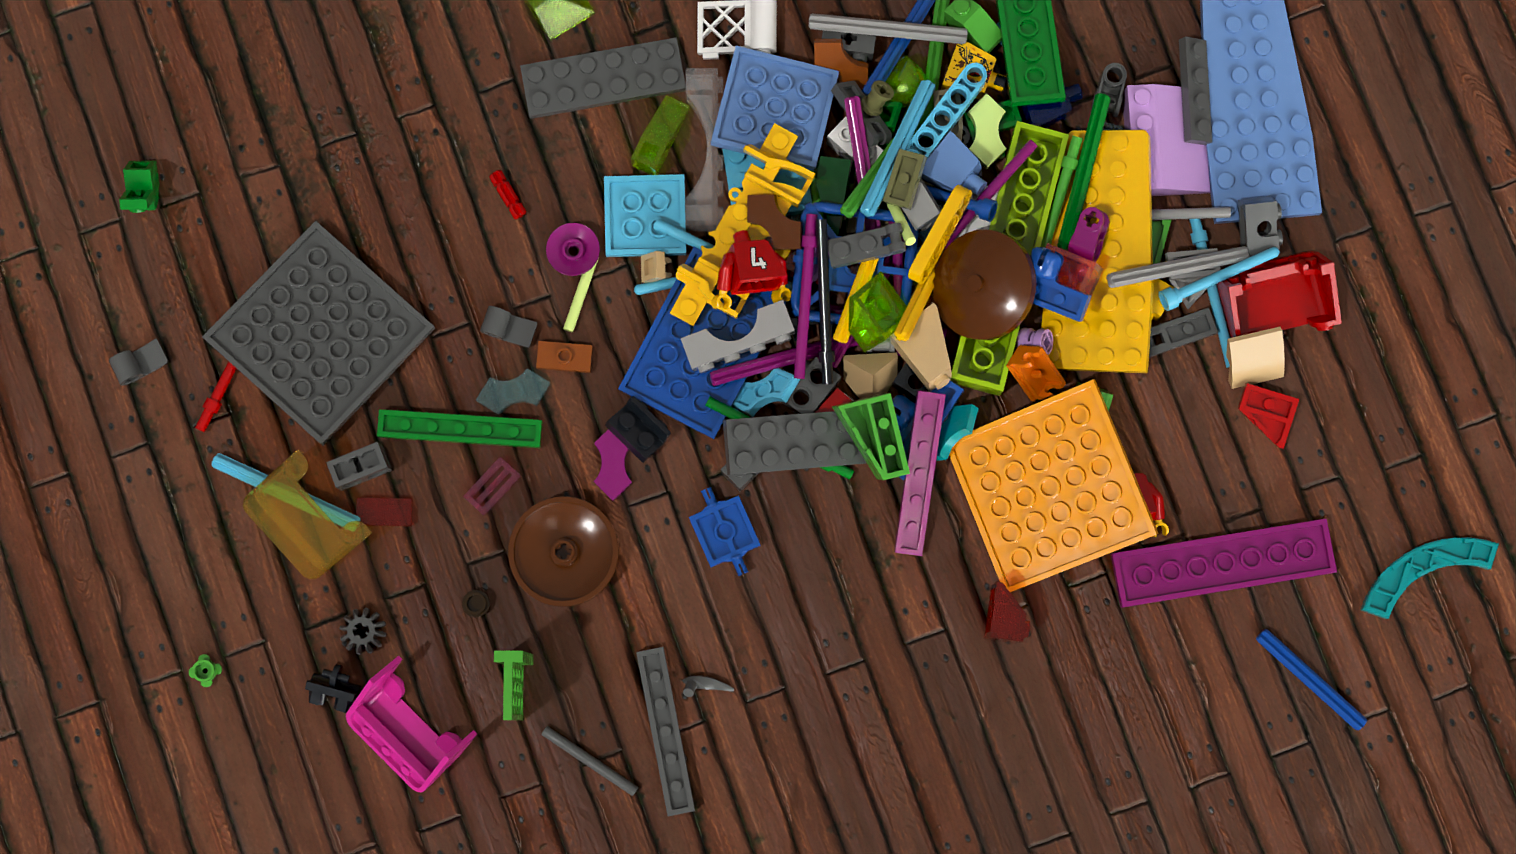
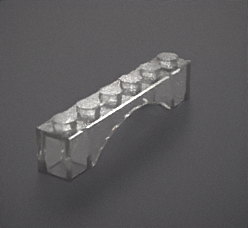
M686 68V102L695 111L701 122L707 143L706 161L702 174L694 189L685 199L686 231H714L723 217V207H718V197H723V181H718V171H723V155H718V147L711 146V139L721 103H718V93H723V77H718V68Z

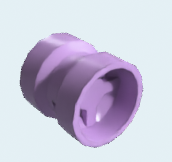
M1023 327L1018 332L1016 344L1017 347L1019 345L1042 347L1046 354L1049 355L1053 348V334L1049 329H1038L1035 331L1033 328Z

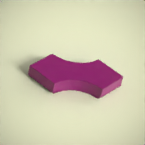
M608 429L594 443L601 454L602 464L601 470L593 482L614 501L632 481L625 470V458L629 449Z

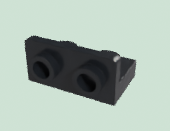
M634 396L605 424L642 463L660 449L671 435L666 424L657 419L649 411L646 404Z

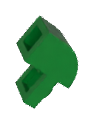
M129 161L123 169L126 190L119 199L120 210H130L132 213L156 210L159 198L157 161Z

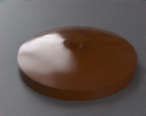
M975 230L963 234L944 250L934 271L935 277L933 279L934 288L932 293L938 313L950 329L967 338L992 340L1005 336L1016 329L1026 318L1035 298L1036 273L1031 257L1016 239L1002 232Z
M574 497L549 498L529 508L514 526L508 546L510 568L520 587L534 599L557 607L580 605L601 593L611 581L619 557L618 540L610 521L597 507Z

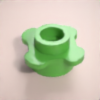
M203 654L199 656L198 661L189 669V676L200 681L203 687H210L215 676L221 674L222 666L215 664L208 655ZM204 668L208 669V672L206 674L203 673Z

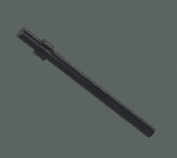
M817 219L816 237L821 351H818L819 363L822 364V384H833L832 362H835V351L832 350L827 219Z

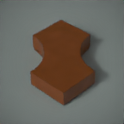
M748 195L747 222L760 225L769 233L773 241V249L802 250L803 222L788 219L781 212L776 195Z

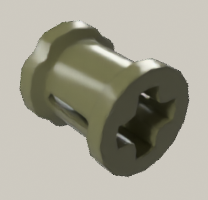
M877 80L873 82L869 95L861 99L863 111L870 116H879L883 111L885 102L890 101L894 96L892 87L884 81Z

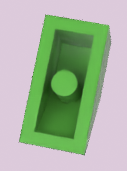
M954 0L944 10L948 26L966 28L968 32L967 41L981 50L990 53L1002 41L1000 28L985 10L973 0Z

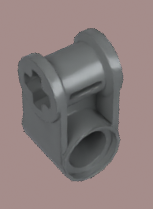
M1111 63L1105 67L1099 78L1091 110L1095 95L1097 93L1106 94L1111 99L1107 113H1111L1112 117L1117 118L1127 78V71L1123 65ZM1113 72L1117 74L1119 82L1113 83L1109 81L1107 73Z

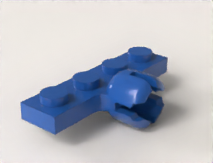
M1044 247L1033 248L1030 255L1036 273V293L1033 304L1082 322L1092 295L1059 282L1058 275L1064 261L1060 253L1056 251L1053 253L1050 249Z
M949 381L941 389L935 388L931 391L946 394L942 424L964 392L963 388L952 381ZM896 395L892 401L893 405L902 411L900 415L896 413L907 459L915 403L903 395ZM905 475L899 476V478H901L902 480H904V479H905Z

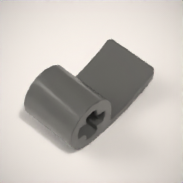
M488 306L480 332L528 348L533 339L537 322L511 315L510 312L498 307Z
M154 339L134 352L127 350L114 355L109 359V363L119 384L123 386L166 365L168 359L159 341Z

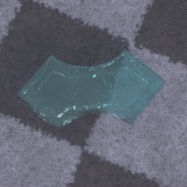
M526 369L519 377L509 381L489 378L476 401L500 415L504 409L516 403H530L537 406L551 383L531 370Z

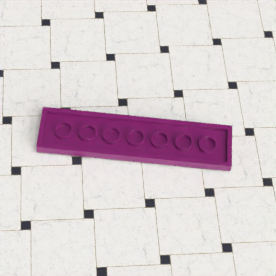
M1327 519L1111 554L1120 608L1337 572Z

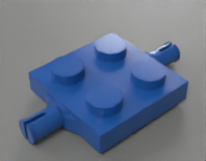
M709 487L707 491L711 499H709L705 489L701 491L707 506L700 513L690 516L689 520L710 567L712 568L723 562H732L738 576H741L743 574L739 564L744 574L749 572L742 557L748 551L761 546L739 495L727 501L717 502L712 487Z

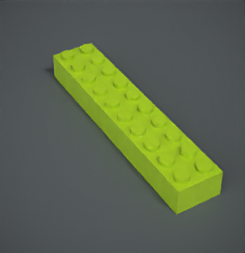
M1017 121L1012 132L1003 169L1029 140L1035 142L1038 147L999 189L996 200L998 203L997 211L990 223L989 230L1002 232L1013 237L1031 255L1032 249L1040 247L1069 134ZM1020 325L1005 336L992 340H977L959 335L951 366L952 377L950 381L959 386L1000 396L1004 390L1009 371L1006 365L1013 355Z

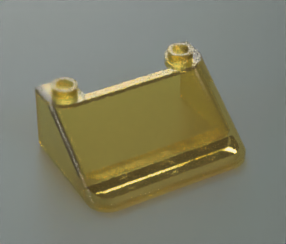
M298 449L246 495L243 501V508L304 577L317 579L372 534L374 530L360 521H351L341 529L334 524L298 483L308 470V461L303 455L304 452Z

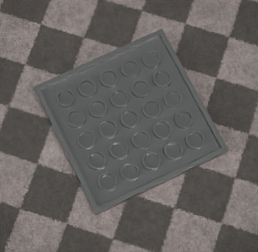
M315 221L202 337L317 442L324 446L429 336L435 327Z

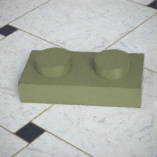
M899 149L883 202L911 210L927 160L925 155Z

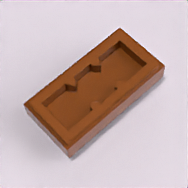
M539 341L536 368L591 373L593 345Z

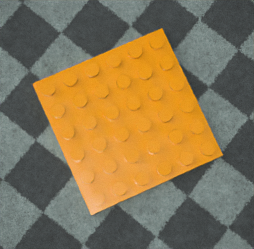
M1095 379L974 429L972 434L961 438L950 451V459L1005 594L1159 534Z

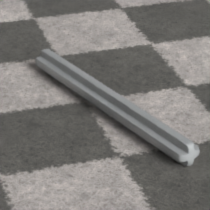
M814 13L810 14L808 24L809 28L814 30L965 44L968 35L966 28Z
M1242 246L1116 271L1108 274L1106 279L1108 286L1115 288L1234 264L1249 258L1250 255L1248 248Z

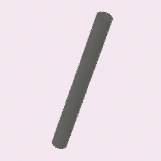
M549 726L542 732L541 735L631 796L639 788Z

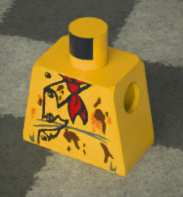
M966 41L965 44L956 45L941 90L949 89L963 69L970 63L982 64L987 71L986 83L976 99H981L984 96L987 87L1002 92L1007 76L993 72L997 60L994 56ZM976 72L967 75V79L972 83H977L982 79Z

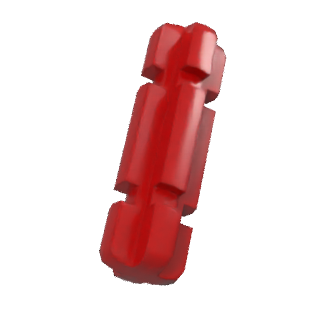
M501 170L493 172L489 178L494 187H497L496 190L507 208H510L511 215L515 220L523 217L526 214V210L522 203H519L520 200L510 183L506 182L507 179Z

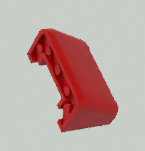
M1316 251L1302 252L1272 259L1217 283L1231 338L1276 327L1286 330L1309 324L1318 331H1327L1332 329L1334 325L1342 324L1334 262Z

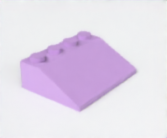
M1158 84L1127 85L1122 99L1125 130H1145L1150 135L1151 196L1210 193L1206 145L1184 142L1181 87Z

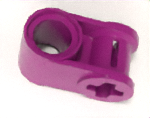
M1089 207L1082 211L1075 232L1069 242L1068 254L1091 262L1097 261L1110 223L1109 217L1105 212L1096 207ZM1091 218H1098V224L1090 223Z

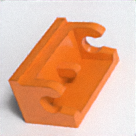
M1019 345L1006 365L1031 401H1036V399L1046 400L1053 397V393L1047 392L1052 388L1061 389L1066 384V381L1042 347Z

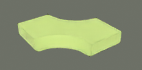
M985 94L967 114L975 128V139L969 150L986 169L1007 149L1001 142L998 131L999 122L1006 111L988 94Z

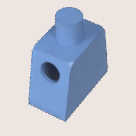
M951 131L926 160L921 176L924 181L950 193L959 184L978 196L987 185V182L978 176L982 169L980 161Z

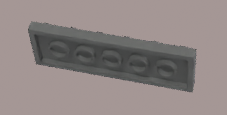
M677 37L520 65L530 119L686 91Z
M835 411L723 420L727 475L866 464V461Z

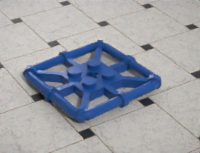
M808 202L804 205L805 209L800 218V221L803 222L802 236H805L806 214H816L817 219H823L819 214L820 212L843 215L840 212L843 204L814 202L811 204ZM859 208L853 216L857 217L855 234L863 232L865 218L895 222L890 211L878 209L874 217H866L860 212ZM904 212L905 219L916 239L913 245H906L904 268L883 266L884 257L879 258L866 292L867 296H873L891 320L857 316L853 327L885 331L895 330L911 299L913 280L908 278V273L916 258L919 230L916 231ZM827 224V236L829 240L842 237L836 236V234ZM890 237L883 239L884 246L891 243ZM802 247V250H796V255H793L792 261L795 263L791 291V313L794 317H799L804 247ZM828 255L830 291L848 293V298L856 274L851 273L852 270L847 266L833 269ZM814 257V265H818L817 257ZM882 273L903 276L898 314L880 292ZM819 290L811 296L810 305L819 299ZM810 310L809 321L820 322L819 311ZM830 313L831 324L838 325L841 314Z

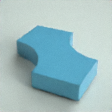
M779 368L773 369L767 377L760 381L744 382L732 407L754 417L763 406L771 402L781 401L787 403L800 379L794 378L793 374Z

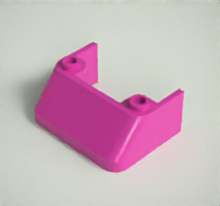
M397 656L367 682L347 711L346 720L348 725L410 788L421 793L431 786L464 752L477 733L473 730L463 740L457 734L451 732H444L439 737L401 699L405 694L404 682L393 672L403 659Z

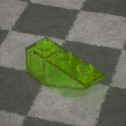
M667 95L665 96L642 134L631 157L632 167L650 175H658L690 109L689 105Z

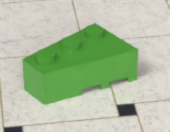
M883 393L832 406L876 479L887 480L910 474L891 393Z

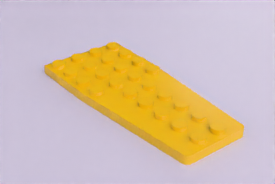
M1086 130L1069 132L1065 156L1067 155L1072 136L1080 137L1083 140L1077 156V160H1079ZM1103 130L1082 209L1083 211L1089 207H1096L1105 212L1109 217L1110 223L1103 241L1101 253L1096 262H1091L1070 255L1068 251L1061 250L1057 246L1076 173L1075 170H1073L1050 247L1051 252L1055 253L1056 251L1064 258L1058 275L1059 282L1092 295L1082 322L1043 308L1041 329H1049L1053 334V348L1048 356L1057 370L1148 373L1153 280L1110 288L1106 277L1112 272L1153 264L1150 135L1145 130ZM1091 218L1090 220L1092 224H1098L1099 222L1098 218Z

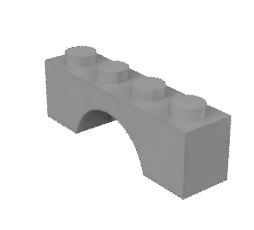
M781 300L757 309V319L753 329L739 340H720L714 337L707 329L680 339L692 370H699L701 374L714 369V364L723 360L725 364L737 361L741 358L739 354L750 351L751 354L761 352L766 349L765 345L775 341L776 345L785 343L792 339L791 335L795 334V330L784 301Z

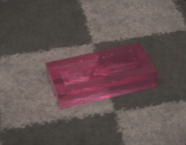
M499 457L463 497L482 515H485L521 475ZM501 466H503L505 469L484 490V492L476 500H474L472 497L475 495V493L489 480V478ZM511 473L512 476L482 507L480 504Z

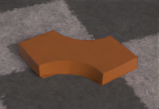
M842 39L814 40L815 65L839 71L838 80L840 83L855 81L862 90L869 79L868 63L852 58L845 51Z

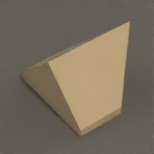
M897 352L843 356V378L859 399L888 392L894 379L897 377Z

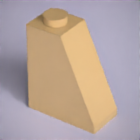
M933 303L922 311L908 341H898L894 331L890 333L891 344L930 392L935 388L941 389L946 386L952 377L938 308Z

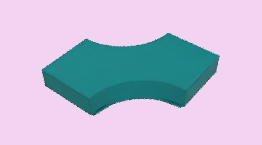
M973 404L953 407L948 418L941 426L936 461L948 459L953 446L964 436L972 434L978 407Z

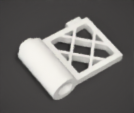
M777 0L698 2V55H703V60L719 59V54H734L736 46H732L728 40L737 31L745 37V45L740 47L775 54L777 51ZM734 8H745V16L737 24L728 16ZM704 9H716L721 15L710 25L704 19ZM725 18L734 27L723 37L714 28ZM744 23H745V31L741 28ZM711 31L721 39L714 47L704 48V39Z

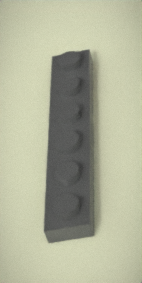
M664 647L636 652L667 816L693 812L695 807Z

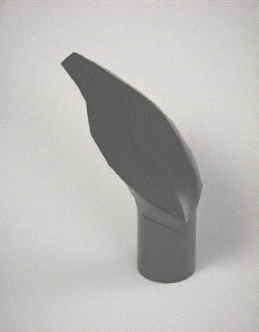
M690 676L682 680L686 684L683 694L687 697H692L696 689L734 692L733 687L707 676Z

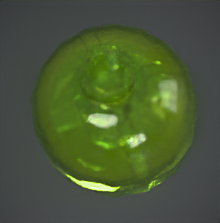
M906 55L898 60L893 68L894 71L885 81L894 91L893 98L886 102H901L903 104L901 110L910 106L921 81L925 80L922 68Z

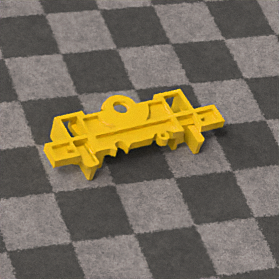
M774 123L760 149L752 144L745 145L743 152L766 164L763 170L751 163L742 181L743 191L741 192L736 187L729 190V199L732 202H736V204L728 206L716 230L708 233L709 236L715 239V246L710 249L705 248L703 245L701 246L702 255L698 258L694 268L687 264L678 266L676 278L685 283V286L670 311L671 315L694 327L706 303L711 305L712 298L715 296L713 291L717 285L723 255L735 243L733 235L736 232L748 231L751 241L764 240L766 237H771L762 226L747 222L748 195H776L778 206L785 216L791 205L796 208L799 207L815 178V173L786 159L798 138L797 135ZM780 169L792 171L807 179L802 190L784 183L774 182ZM737 192L738 197L734 198L732 193ZM775 250L784 259L790 253V250ZM751 293L737 294L741 300L735 310L731 308L723 309L724 303L719 300L718 310L737 319Z

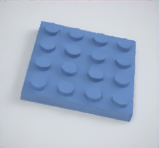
M736 46L712 135L711 146L746 154L743 152V148L748 144H752L760 149L775 123L798 136L786 159L814 171L832 104L833 93L831 89L837 83L839 71Z

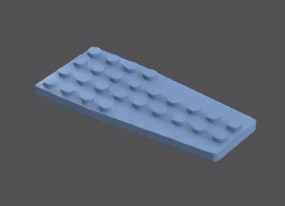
M1200 0L1201 39L1206 40L1212 129V143L1206 145L1212 208H1231L1230 218H1213L1214 224L1239 222L1238 200L1271 196L1280 204L1281 218L1320 215L1322 208L1313 135L1284 0Z

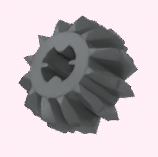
M364 608L362 615L358 609H354L353 615L355 619L348 615L344 617V620L349 625H341L339 629L347 631L346 635L340 637L341 641L351 640L347 644V650L351 651L356 647V654L362 655L364 647L369 654L374 652L372 644L382 647V642L377 638L378 636L387 637L386 632L379 631L380 628L386 626V622L379 621L376 623L380 617L378 612L373 613L370 617L371 612L369 608ZM361 625L369 627V633H365L367 634L365 638L357 633L358 630H361L359 628Z

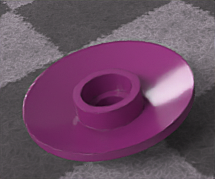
M567 223L552 232L547 241L546 254L549 263L556 271L567 276H578L588 272L596 264L600 254V245L598 238L590 228L579 223ZM574 247L579 249V253L576 256L570 255V250Z

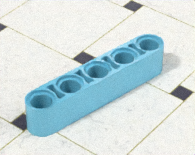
M970 63L963 69L912 137L906 149L907 151L925 155L927 159L983 89L986 83L987 71L982 64ZM976 72L982 79L977 83H972L967 79V75ZM956 93L962 94L965 97V102L960 105L955 104L951 101V96ZM939 115H945L949 118L950 122L945 126H939L934 119ZM928 136L934 143L932 146L924 148L918 141L921 137Z

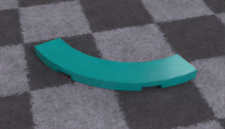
M1449 538L1413 548L1393 561L1378 576L1369 589L1360 610L1389 619L1399 597L1416 579L1438 568L1454 565H1468L1490 570L1499 543L1477 538Z

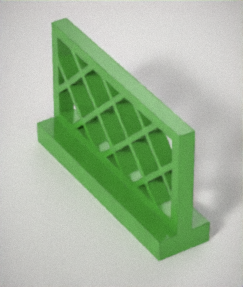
M494 651V662L504 665L503 720H523L524 665H533L534 654L525 651Z

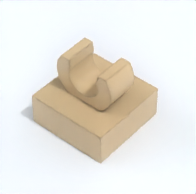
M654 251L641 256L642 282H656L672 277V273L665 272V265L672 263L670 258L665 257V252Z

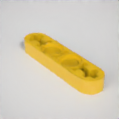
M959 184L953 189L909 269V279L919 284H923L927 280L971 200V190Z

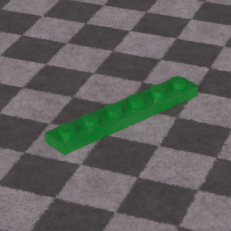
M379 409L377 437L541 448L543 421Z

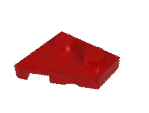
M1245 383L1237 409L1278 448L1284 449L1299 399Z

